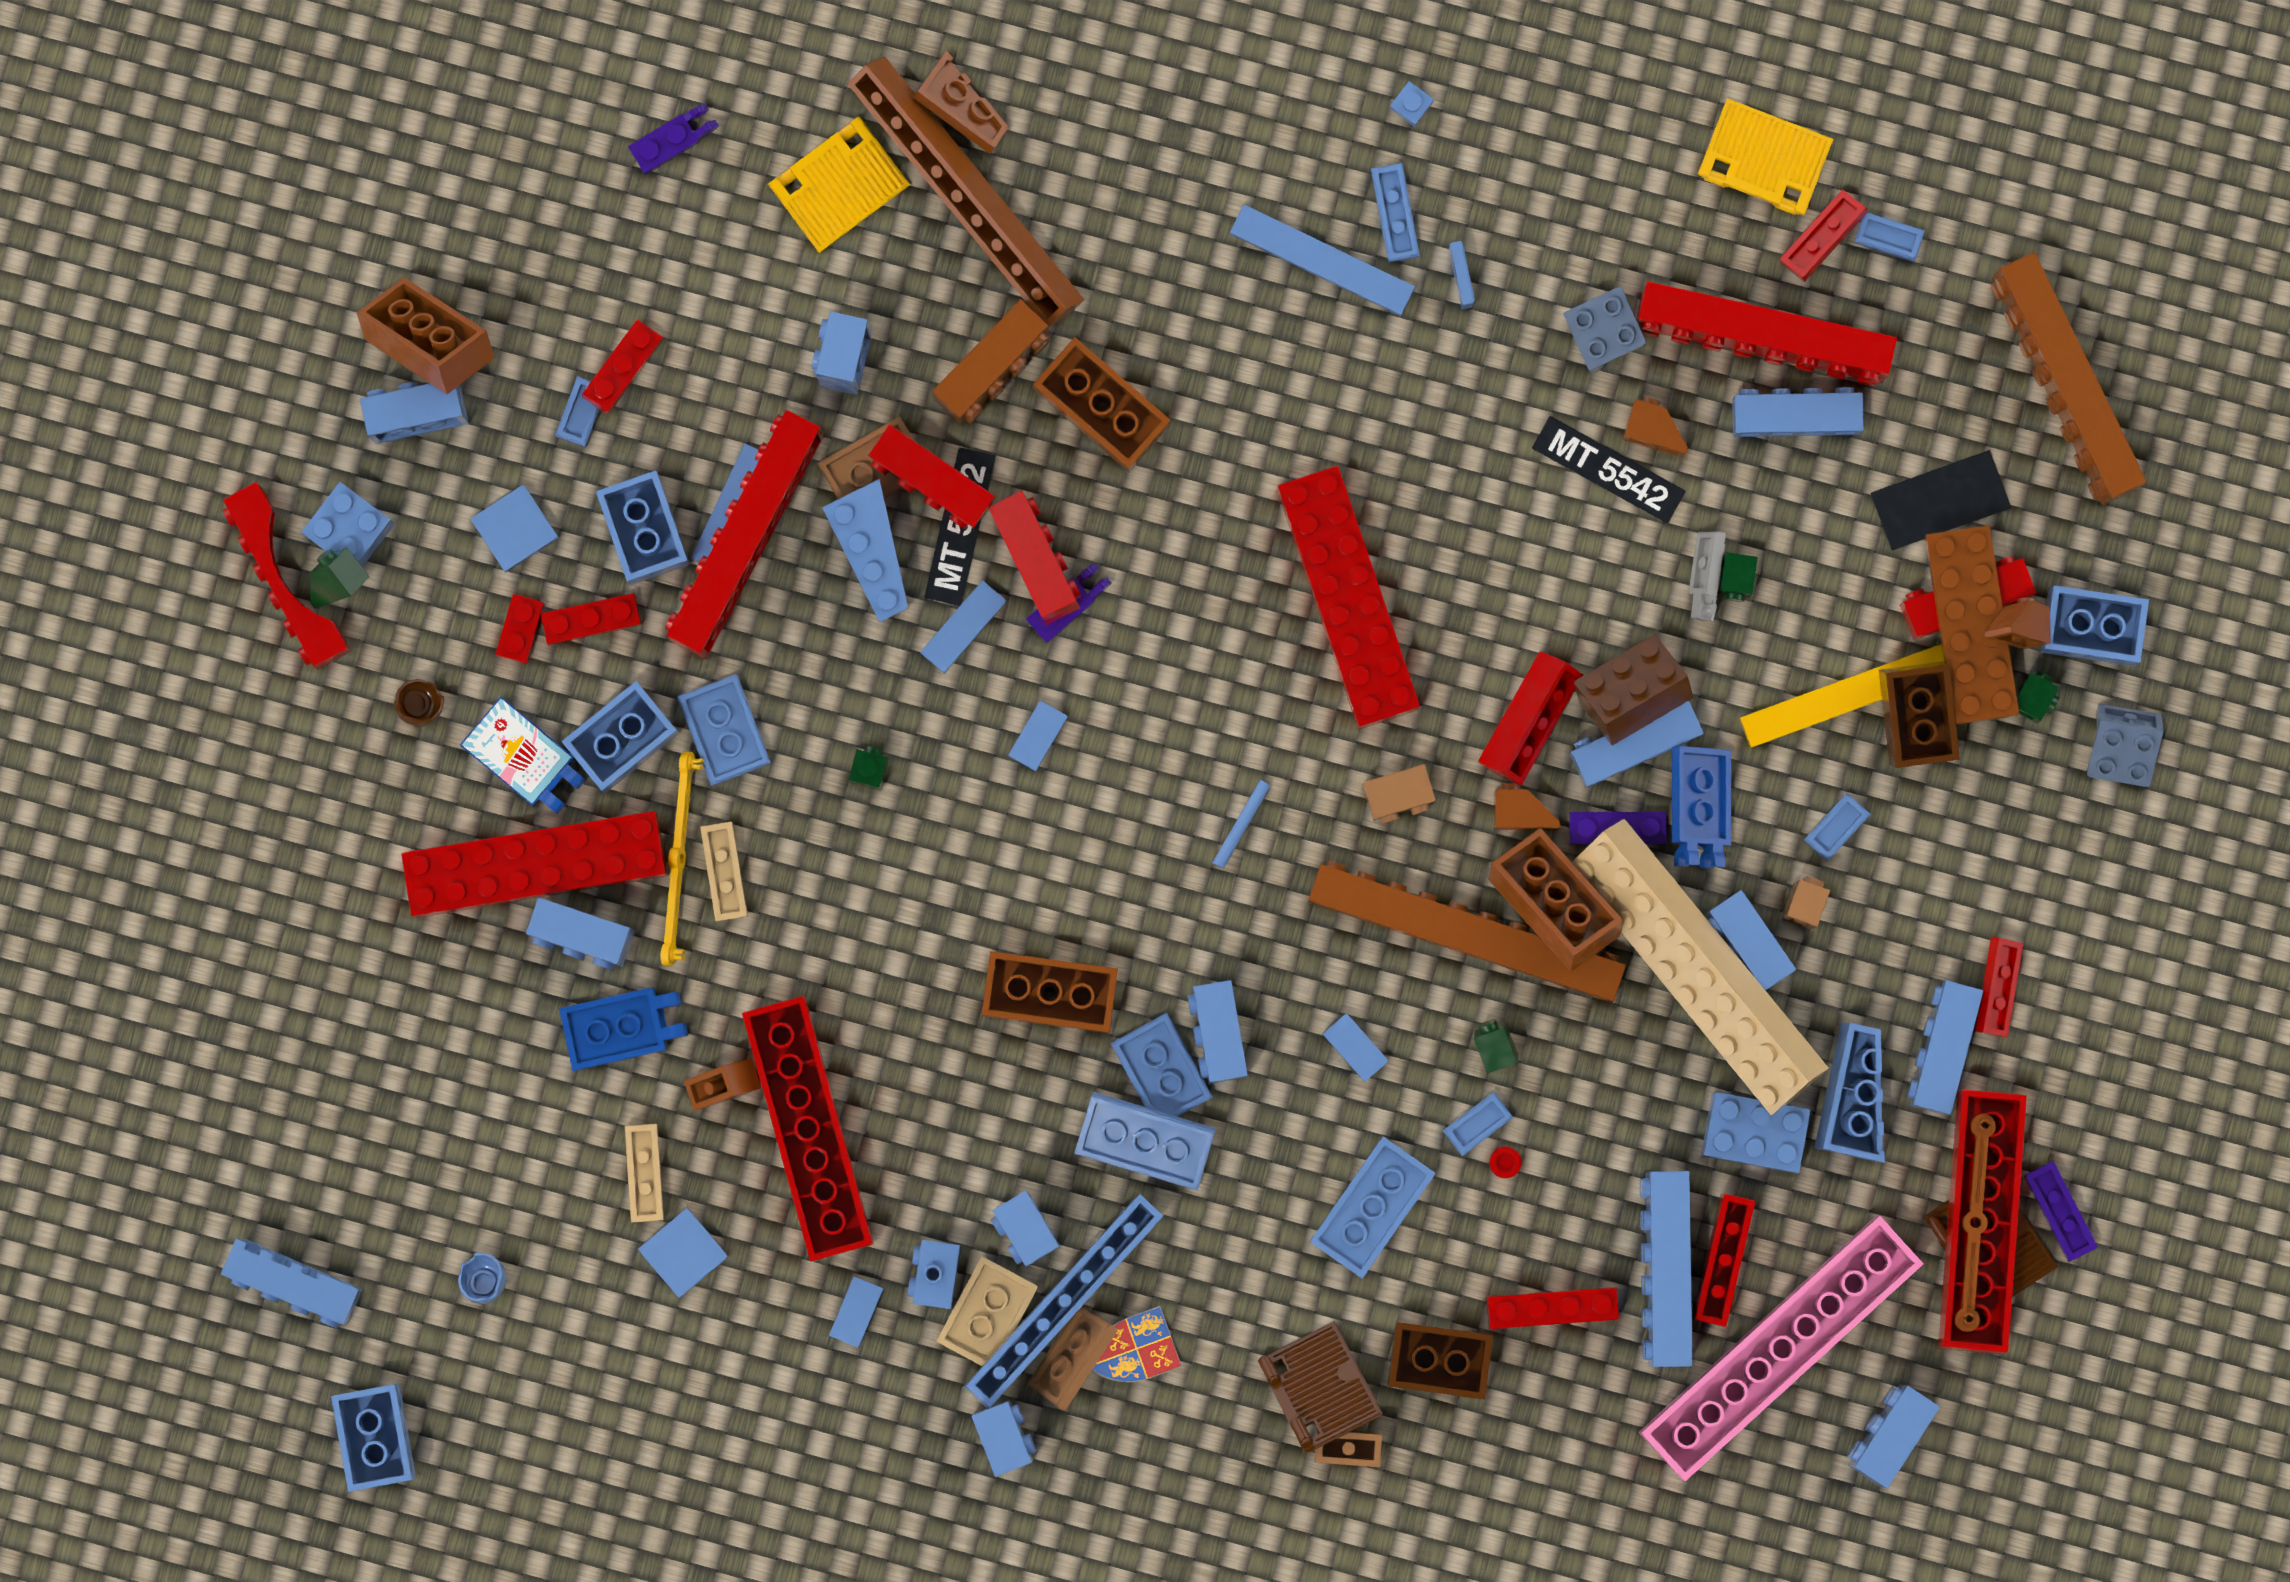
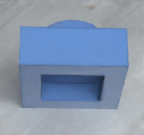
M1408 81L1390 105V109L1415 127L1433 104L1434 99Z

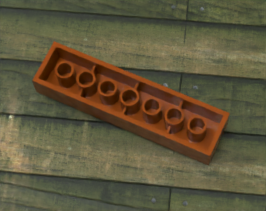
M2033 252L2001 267L1992 277L1994 282L1991 284L1992 292L1998 301H2003L2007 312L2004 313L2010 328L2012 330L2017 329L2021 338L2018 341L2019 347L2025 358L2030 357L2035 366V369H2032L2033 376L2040 387L2044 385L2049 395L2046 398L2048 407L2053 415L2058 414L2063 424L2060 427L2062 436L2068 444L2072 442L2077 453L2074 455L2075 462L2081 472L2086 471L2091 481L2088 484V488L2095 501L2100 500L2102 506L2139 489L2147 481L2036 253Z

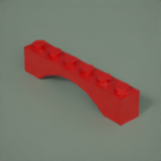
M256 481L223 499L227 507L222 510L230 526L237 525L242 534L237 539L246 555L252 553L257 564L253 565V569L261 582H268L272 590L268 593V596L275 609L282 608L287 617L283 624L290 637L297 636L302 647L298 649V652L306 666L312 664L314 668L319 670L350 653L351 650L337 624L305 607L292 594L284 582L276 563L273 548V527L276 512L262 486Z

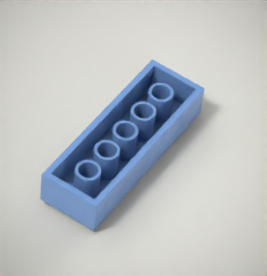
M1689 1171L1646 1172L1645 1178L1640 1179V1198H1646V1211L1640 1212L1641 1230H1646V1243H1641V1263H1647V1276H1641L1642 1295H1647V1308H1642V1327L1648 1328V1340L1642 1341L1643 1360H1648V1366L1652 1367L1692 1366Z

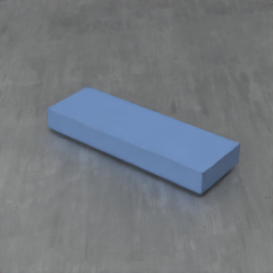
M1399 163L1372 168L1371 175L1388 263L1419 258L1420 254L1403 164Z
M982 580L920 653L945 674L1007 601Z

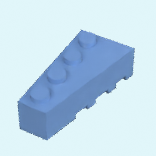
M880 479L822 507L878 621L881 622L907 609L908 605Z
M1854 1023L1840 1024L1814 1148L1885 1163L1882 1135H1884V1122H1882L1881 1102H1883V1089H1881L1882 1055L1880 1029Z
M235 1239L220 1274L232 1279L231 1284L249 1290L252 1287L262 1291L260 1296L278 1303L281 1299L291 1303L290 1309L306 1316H308L309 1311L321 1316L320 1322L337 1328L339 1324L348 1325L363 1290L247 1239Z

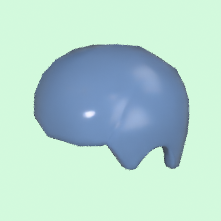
M480 1252L474 1253L473 1258L461 1265L458 1284L461 1293L471 1302L486 1304L494 1301L503 1293L507 1282L505 1269L493 1255Z

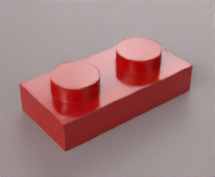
M516 594L512 595L496 650V656L523 664L528 663L541 618L540 613H542L544 608V602Z

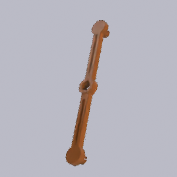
M1986 1114L1974 1117L1970 1125L1971 1131L1976 1137L1970 1210L1963 1217L1962 1221L1963 1228L1968 1233L1962 1307L1954 1318L1957 1328L1964 1332L1973 1331L1980 1322L1979 1315L1975 1311L1980 1238L1981 1233L1985 1231L1988 1225L1987 1218L1983 1214L1989 1136L1994 1133L1996 1128L1993 1118ZM1974 1217L1980 1221L1978 1228H1973L1970 1225V1220Z

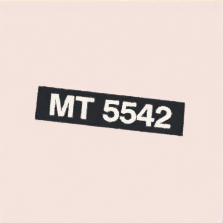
M1549 416L1532 447L1533 450L1665 523H1669L1686 492L1684 489L1552 416Z
M959 447L954 468L988 491L996 456ZM944 509L924 598L961 606L981 519L975 528L968 525L966 529H963L949 519L952 513Z

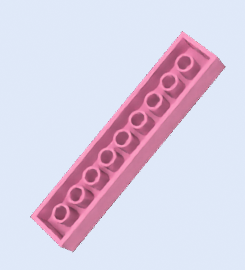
M1875 1216L1639 1431L1640 1435L1682 1481H1686L1923 1265V1262L1881 1216Z

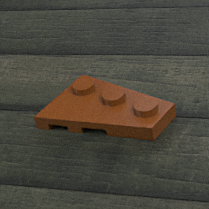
M946 50L913 98L990 154L1009 127L986 98L979 97L969 85L972 81L965 72L961 74L951 62L953 57Z

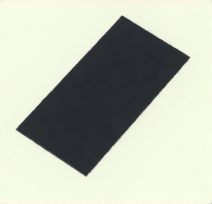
M1990 450L1870 493L1892 551L1924 540L1926 534L1946 532L2011 508Z

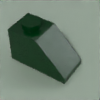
M347 547L337 551L329 549L318 557L317 562L319 564L310 572L311 605L316 609L348 598L369 578V575Z

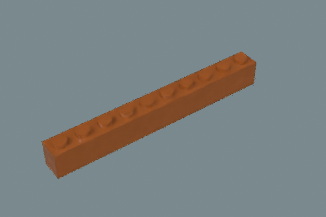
M882 57L866 64L847 85L1029 307L1048 327L1067 318L1084 301V298L928 108L913 98L915 95L914 91L887 58Z
M1328 861L1327 866L1320 864L1308 900L1309 903L1612 1003L1615 1000L1626 966L1619 963L1621 958L1619 956L1602 951L1601 956H1592L1570 972L1539 936L1528 933V926L1513 921L1507 926L1497 922L1498 916L1480 911L1479 916L1468 913L1467 906L1450 901L1449 906L1437 903L1438 897L1419 891L1418 896L1407 893V886L1389 881L1388 886L1375 882L1377 877L1372 874L1358 871L1356 876L1345 872L1346 866Z

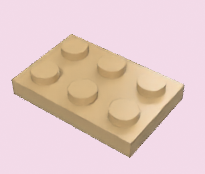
M981 1256L936 1342L983 1366L1015 1331L1039 1286Z

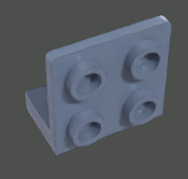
M1621 287L1608 291L1563 313L1587 368L1593 373L1605 368L1604 364L1643 347L1647 343Z
M2098 704L2096 711L2097 732L2087 768V776L2149 787L2164 732L2162 715Z

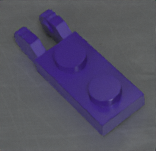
M705 103L691 109L684 116L683 114L679 115L628 146L645 175L697 145L700 139L719 127L716 120H712L699 127L695 132L690 128L689 123L702 117L709 111Z
M1095 563L1089 565L1076 578L1073 577L1071 579L1074 580L1082 596L1076 599L1080 609L1048 625L1043 621L1038 609L1026 618V621L1046 644L1095 602L1094 599L1112 584L1107 577L1098 582L1089 593L1084 590L1081 584L1088 578H1091L1099 568Z

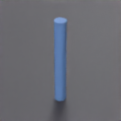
M1262 780L1258 782L1212 862L1213 864L1224 869L1271 786Z

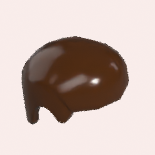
M421 679L406 681L397 690L394 700V707L400 719L414 727L427 726L439 718L444 706V696L441 695L437 686L432 682Z

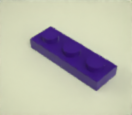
M1569 812V845H1590L1603 831L1623 819L1628 822L1646 845H1665L1666 812Z
M2054 1161L2024 1175L2068 1262L2098 1248Z

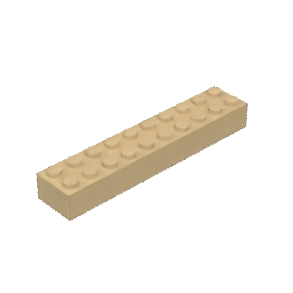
M1625 819L1603 831L1572 861L1573 865L1623 919L1621 933L1770 1115H1773L1793 1101L1829 1068Z

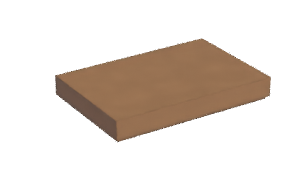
M900 416L817 463L837 499L880 479L884 499L903 489L902 486L897 484L899 480L897 475L891 471L884 475L870 465L873 459L868 456L889 424L914 440Z
M1082 1306L1067 1322L1027 1385L1066 1411L1118 1329L1088 1308Z

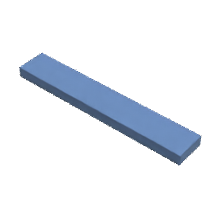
M1244 204L1230 231V235L1399 316L1402 315L1415 289V286Z

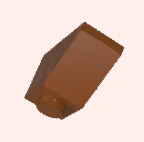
M1642 397L1641 400L1635 399L1622 440L1683 458L1688 447L1667 409L1661 407L1660 401L1653 398Z
M2020 598L2017 600V604L2002 608L1985 631V638L2022 649L2051 644L2049 606L2036 603L2035 598Z
M1508 783L1501 784V789L1494 791V830L1560 829V821L1529 790L1521 789V786L1518 784Z
M752 1058L723 1065L684 1081L693 1111L761 1089Z

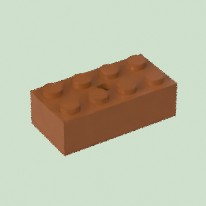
M405 277L357 312L360 326L367 342L445 394L450 393L494 359L486 330Z
M1020 299L932 391L934 401L961 426L966 421L972 424L983 412L982 405L989 398L994 401L1004 391V382L1010 376L1016 378L1026 368L1027 363L1025 362L1032 353L1038 355L1048 345V325Z
M1076 337L1071 340L1033 383V390L1128 473L1171 426V420ZM1101 401L1106 402L1108 410L1104 412L1097 411V403Z
M1541 828L1491 863L1488 880L1570 972L1620 937L1623 919Z
M990 951L982 1016L1110 1034L1118 968ZM1053 987L1056 990L1057 995L1054 999L1049 1000L1044 996L1046 988Z

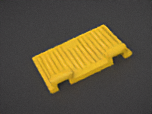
M1727 98L1698 175L1702 176L1705 181L1723 188L1730 187L1772 203L1775 208L1790 214L1805 215L1833 139ZM1715 159L1730 165L1726 175L1712 170ZM1786 187L1801 192L1798 202L1783 197Z
M860 116L768 183L769 187L819 253L910 186L909 182ZM858 133L863 141L853 149H850L846 141ZM795 179H798L802 187L790 195L785 187Z

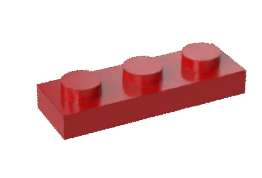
M1842 189L1779 259L1780 263L1805 282L1868 213L1867 208Z
M637 319L584 390L582 398L608 415L661 344L663 336Z
M634 593L540 613L548 646L641 626Z
M1991 937L1982 987L1983 994L1979 1005L1975 1032L2008 1038L2023 943Z

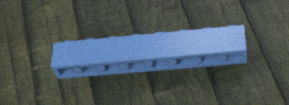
M1137 1195L966 1383L964 1388L987 1409L990 1408L1159 1222L1163 1215L1142 1195Z

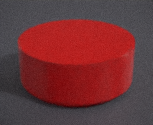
M1508 1146L1497 1148L1489 1158V1167L1492 1173L1503 1179L1515 1176L1522 1164L1519 1153L1514 1148Z

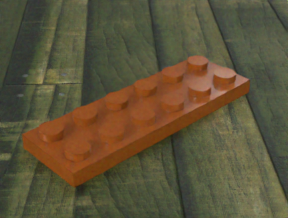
M1990 525L1926 534L1925 541L1944 663L1949 664L1956 725L2018 716L2019 709L2009 645L1985 638V631L2003 608Z

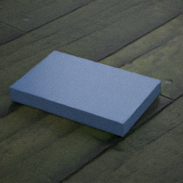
M737 674L677 697L699 756L704 760L703 766L711 786L771 764Z
M1167 1013L1111 1043L1146 1108L1178 1117L1213 1098Z

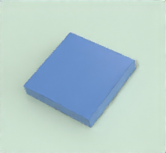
M524 484L470 518L505 573L559 539Z
M688 1208L684 1209L638 1248L640 1253L678 1298H681L729 1257Z

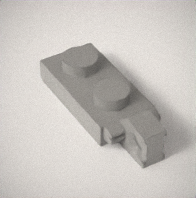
M1718 531L1697 533L1689 595H1693L1692 619L1701 621L1714 620L1717 609L1715 603L1717 600L1716 596L1721 583L1720 571L1722 557L1725 553L1726 533Z

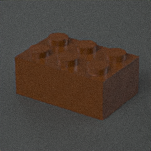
M1656 634L1573 682L1580 705L1612 746L1694 698L1687 674Z
M1940 661L1880 669L1879 678L1889 764L1896 768L1960 760L1949 664Z
M1395 1322L1387 1386L1485 1400L1493 1335Z

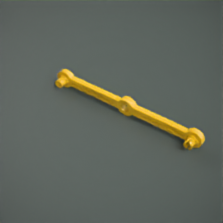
M683 751L679 758L680 779L674 842L668 856V865L671 873L664 944L660 954L663 966H673L676 960L684 961L685 956H679V954L686 955L684 949H677L676 936L682 873L686 863L685 842L690 789L694 769L702 770L704 767L697 765L704 764V760L701 758L695 759L694 753Z

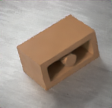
M1425 764L1372 779L1362 784L1373 821L1380 819L1381 824L1399 820V813L1411 810L1412 815L1431 810L1429 804H1433L1436 801Z
M1806 876V879L1803 878V880L1800 879L1793 883L1781 920L1809 930L1816 928L1830 890L1823 888L1825 883Z
M1349 1432L1315 1449L1314 1462L1380 1467L1382 1434Z

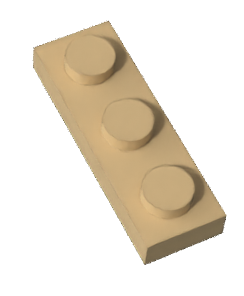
M733 822L700 827L715 921L720 922L748 917Z
M658 1124L625 1126L631 1223L664 1220Z

